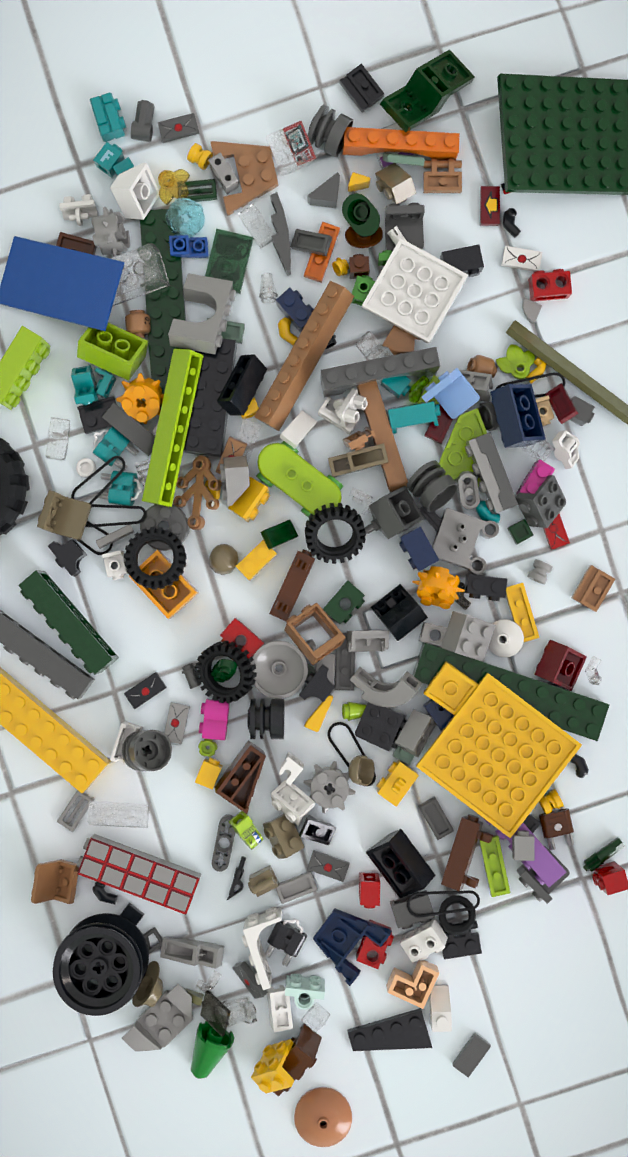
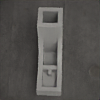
M361 667L357 669L350 679L357 688L364 691L361 696L362 699L381 707H396L408 702L422 685L408 671L397 682L388 684L376 680Z

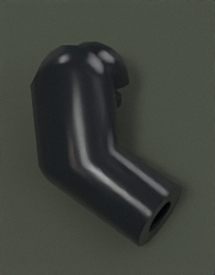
M575 754L570 762L574 763L577 768L576 776L584 778L585 775H588V766L583 757Z
M96 881L92 890L98 900L115 905L118 895L107 893L104 890L105 884Z

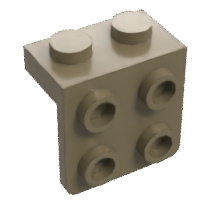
M49 490L44 499L42 512L38 517L37 527L54 534L80 540L92 506L87 502L68 498Z

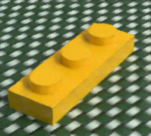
M524 583L507 587L506 598L513 621L523 631L524 642L540 638Z

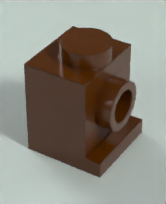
M355 254L353 257H349L350 279H357V276L362 277V275L369 276V256Z

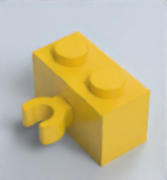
M400 760L392 762L387 770L389 773L386 778L382 777L376 785L378 787L377 793L396 807L419 776L416 771Z

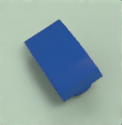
M169 236L170 256L208 258L207 237Z

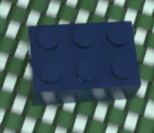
M507 384L490 392L501 432V439L505 448L527 447L546 440L532 384Z

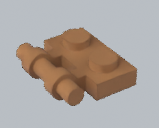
M437 158L425 160L423 168H431V172L423 173V193H461L462 172H454V168H461L462 160H454V158H448V160H437ZM437 168H447L448 172H437Z

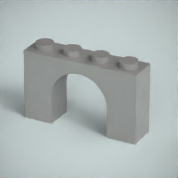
M188 273L183 287L185 301L206 304L215 310V314L203 322L173 319L168 333L170 346L216 354L217 347H221L222 344L221 334L226 331V317H229L231 314V301H235L236 290H233V281Z

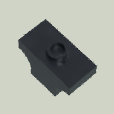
M71 539L63 545L53 541L48 545L49 549L57 557L55 561L61 568L65 567L71 576H77L81 572L79 564L87 554L76 540Z
M322 664L315 674L311 672L304 681L307 684L299 693V696L304 700L313 696L324 702L335 688V685L327 678L329 668Z

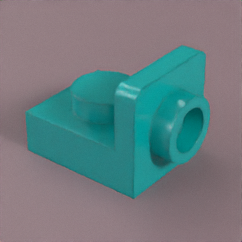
M96 368L95 372L103 377L97 383L96 393L104 399L108 398L116 378L112 375L113 373Z

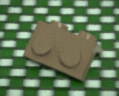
M285 814L270 822L263 823L264 834L270 840L272 851L278 859L288 858L305 848L294 823H291Z

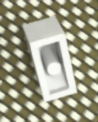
M434 985L429 995L432 1032H452L449 985Z

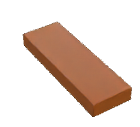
M322 222L319 233L330 235L332 241L327 256L311 253L304 277L322 283L340 232V227Z

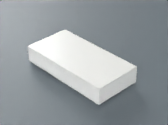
M302 410L282 432L280 438L295 449L316 425L317 421Z

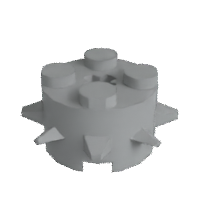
M103 207V215L92 217L91 219L92 226L95 229L93 242L95 246L100 247L102 255L113 254L114 258L117 255L119 259H122V252L130 248L129 231H125L122 223L125 221L122 213H113L112 209L109 212L106 207Z
M333 761L330 767H324L323 769L317 764L314 765L315 774L312 779L304 780L303 782L311 788V795L309 797L322 807V813L324 814L329 808L338 807L344 810V801L347 796L356 793V791L349 788V772L342 773L341 770L337 769L336 761ZM328 783H331L334 790L331 789V791H327V788H325V786H328Z

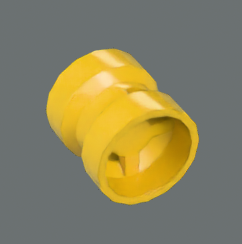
M195 143L189 150L187 160L191 163L196 162L199 168L205 170L209 166L208 160L213 157V153L209 150H202V146Z
M555 789L549 791L539 801L546 815L551 813L553 809H559L564 806Z

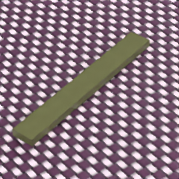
M515 320L511 324L506 334L563 375V377L624 423L628 424V405L519 322Z

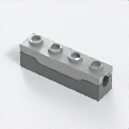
M489 432L467 441L465 450L468 457H472L474 462L472 468L475 475H479L481 480L479 487L482 493H486L488 498L486 505L489 511H493L494 514L517 506V500L491 433Z

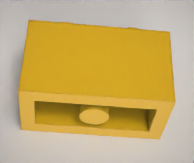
M262 540L236 567L250 581L278 554L273 549L269 550L265 541Z

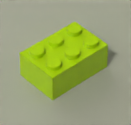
M110 323L107 324L106 331L88 327L78 340L77 357L129 381L146 357L148 341Z

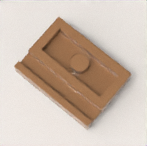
M365 427V431H357L344 438L343 442L350 450L355 449L357 451L366 446L365 443L369 441V437L375 438L376 435L372 429Z
M590 565L571 599L597 612L615 578Z

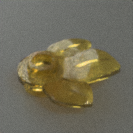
M183 169L175 172L164 170L159 174L158 181L161 186L159 197L164 204L168 205L173 198L184 199L188 196V187L185 182L189 179L190 175L187 171Z

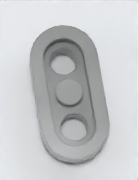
M464 471L457 478L460 501L464 508L474 509L480 503L477 478L473 472ZM465 478H470L469 482H464L463 480ZM467 496H473L471 500L466 499Z

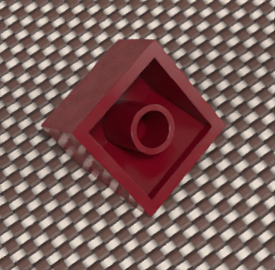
M549 640L534 675L572 691L587 656L568 646Z

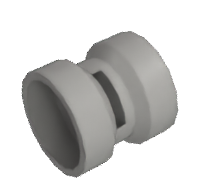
M535 559L533 563L535 569L530 571L527 577L545 585L547 581L546 573H550L553 567Z

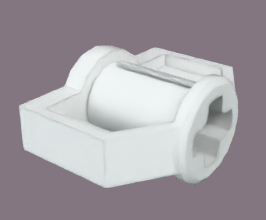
M566 430L559 431L552 440L555 447L554 455L559 461H562L565 469H571L579 459L578 447L580 441L575 435Z

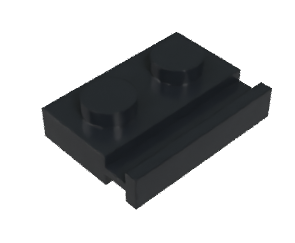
M362 63L349 72L346 77L339 80L340 85L362 113L384 97V92Z
M114 396L77 407L85 434L112 427L101 416L113 402L116 404Z

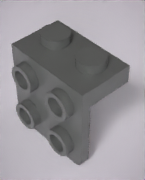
M393 203L386 206V250L393 251L396 246L387 234L396 226L407 242L423 249L424 205L410 203L400 206V204Z
M549 475L535 494L518 493L515 497L526 522L532 527L548 528L566 505V499L554 475Z
M544 846L566 871L560 879L548 887L546 884L541 885L534 877L537 873L532 868L528 870L522 864L516 871L521 876L518 878L519 881L526 888L530 886L534 890L532 894L539 902L544 900L548 904L553 899L549 894L569 876L570 871Z

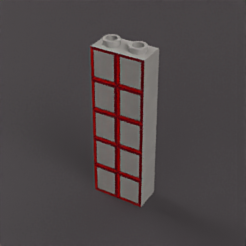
M96 834L91 838H87L83 847L86 850L84 857L80 856L77 863L79 868L78 875L179 913L187 914L201 873Z

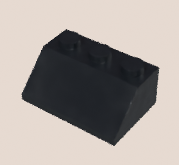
M402 829L388 834L366 851V854L399 898L425 889L436 876Z

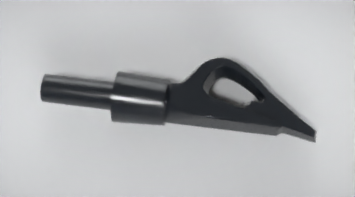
M244 856L241 857L239 866L236 867L227 900L243 890L244 886L241 877L246 860ZM238 884L240 888L236 892H234V888Z

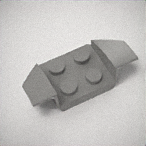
M179 983L171 991L166 990L154 1007L147 1008L138 1017L134 1026L122 1039L134 1051L160 1050L162 1047H166L193 1020L192 996Z

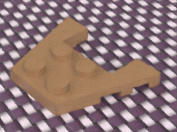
M211 142L214 156L221 153L224 159L235 158L242 193L223 197L227 216L233 214L240 207L243 208L255 198H259L278 187L270 146Z

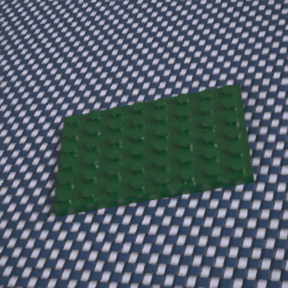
M502 73L498 75L505 192L628 195V80Z

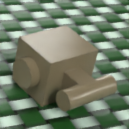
M271 865L251 874L249 877L250 882H248L250 891L256 894L257 897L277 888L279 885Z

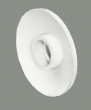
M501 619L492 623L496 626L488 647L489 650L499 657H511L517 654L524 643V635L520 626L508 619ZM501 636L506 637L507 640L505 643L501 642Z

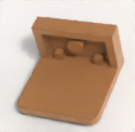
M62 859L38 864L34 872L31 902L37 904L57 900L67 904L74 903L78 880L77 873L79 870L77 864Z

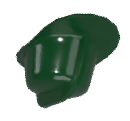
M358 193L351 194L345 199L342 206L345 220L360 236L367 237L373 235L380 224V215L367 197Z

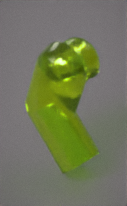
M425 375L411 385L408 396L410 402L417 403L422 395V389L429 384L430 381Z

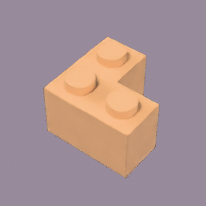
M418 960L412 975L394 967L386 984L387 992L424 1009L439 976L438 967L428 961Z

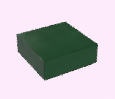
M525 519L507 528L516 545L534 535Z

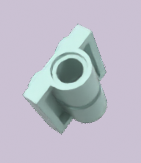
M300 974L287 975L285 996L294 997L296 1006L299 1009L307 1010L312 1007L314 999L324 1000L325 979H321L319 976H310L308 978L302 977Z

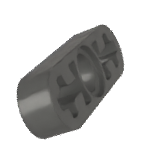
M224 815L218 826L211 862L213 869L218 872L226 870L230 862L235 830L232 826L229 827L228 833H232V836L226 833L220 834V831L225 832L226 825L223 822H226L227 819L231 820L234 817L232 815ZM221 838L229 840L230 845L227 848L220 847L219 840ZM222 852L224 853L223 861L226 864L218 866V862H215V860H219L220 853Z

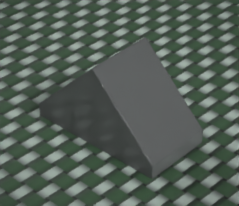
M338 172L307 195L309 205L329 208L337 207L340 183Z

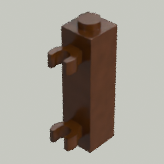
M304 549L302 552L297 551L269 614L284 621L289 619L315 561L311 552Z
M468 814V816L461 818L441 885L457 891L462 890L464 884L472 888L478 886L480 879L467 875L477 841L479 839L490 843L493 838V834L481 831L483 822L479 821V817Z

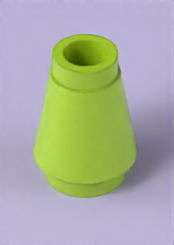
M353 702L343 704V719L351 721L361 718L367 705Z

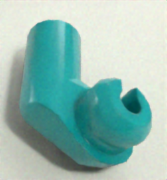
M481 500L476 507V512L480 519L499 523L500 514L490 512L486 501Z

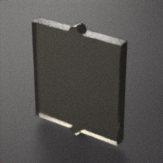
M207 990L202 1001L200 1015L223 1037L229 1025L228 1020L231 1011Z

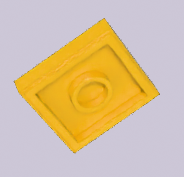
M446 661L423 694L455 715L477 688L478 683Z

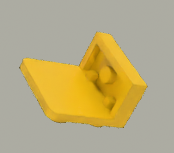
M291 1039L267 1045L262 1052L263 1055L260 1061L254 1067L251 1078L259 1086V1089L266 1094L292 1087L295 1081L282 1067L294 1044Z

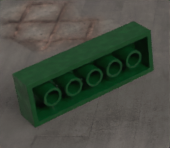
M34 571L18 585L22 589L20 593L27 600L30 599L34 603L33 608L35 611L46 617L47 620L45 622L51 629L55 628L58 631L59 639L64 644L68 643L70 645L72 654L77 659H82L85 663L83 665L90 674L102 673L119 658L45 571Z

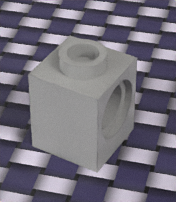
M423 622L418 641L441 647L447 628ZM432 630H437L440 634L436 641L430 638Z
M518 830L517 834L512 836V858L514 860L535 861L534 836L529 834V831Z

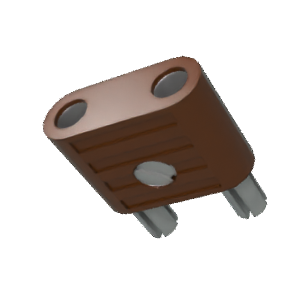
M568 808L555 810L547 815L545 813L539 815L543 836L547 838L549 850H552V848L553 850L556 849L553 837L566 835L568 846L574 845L572 835L574 829Z

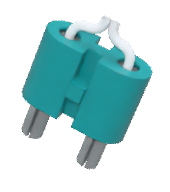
M113 426L109 431L104 429L99 433L95 432L93 435L95 437L93 442L95 449L92 453L105 463L114 456H120L125 449L134 456L139 453L136 448L129 444L130 440ZM104 432H106V435L103 437L102 441H100V443L96 445V442L98 440L97 435H102ZM114 459L108 464L111 467L114 464L122 469V462L119 459Z
M113 471L112 474L101 473L100 478L111 481L119 471ZM122 472L112 483L109 493L103 492L98 498L108 499L110 504L133 506L139 494L143 493V488L140 487L136 473ZM138 487V489L141 491L135 493L134 490Z

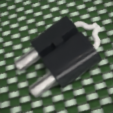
M295 918L292 921L285 920L275 924L267 940L269 946L265 952L266 957L270 958L275 948L282 949L286 953L282 965L284 966L285 964L286 967L292 957H297L307 938V934L303 932L302 926L299 925V920ZM296 922V925L298 928H300V930L291 927V925H289L288 923L292 924Z

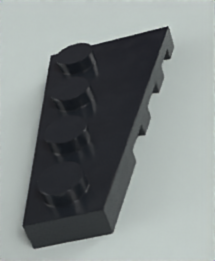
M421 1008L347 1030L353 1051L432 1048Z

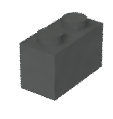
M411 895L390 901L398 929L411 928L413 924L418 922L422 924L430 922L431 918L435 916L420 918L411 915L407 909V900ZM416 895L411 899L410 909L413 913L419 915L434 913L428 895Z

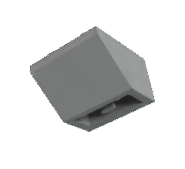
M246 456L223 457V464H220L221 481H225L221 482L223 500H227L228 506H232L250 486Z

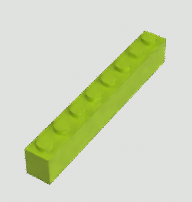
M188 349L173 350L142 497L143 502L172 507L203 355Z

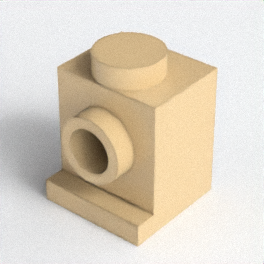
M548 395L536 399L538 411L541 408L545 411V415L540 414L542 426L551 424L550 421L554 419Z

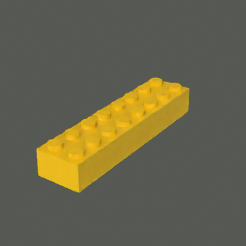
M0 667V725L80 793H84L111 762L110 759Z

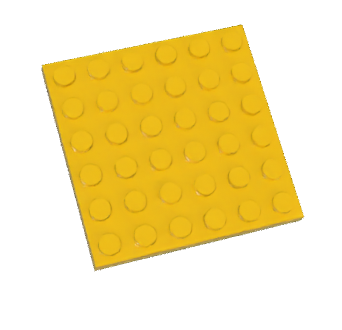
M486 673L477 688L446 725L417 763L416 767L511 838L582 744L489 673Z

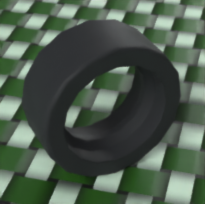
M453 895L442 902L439 912L446 911L452 904H461L465 908L473 907V904L461 895ZM475 909L469 910L467 922L460 927L452 926L447 921L446 914L439 915V921L448 933L462 935L473 927L476 911Z

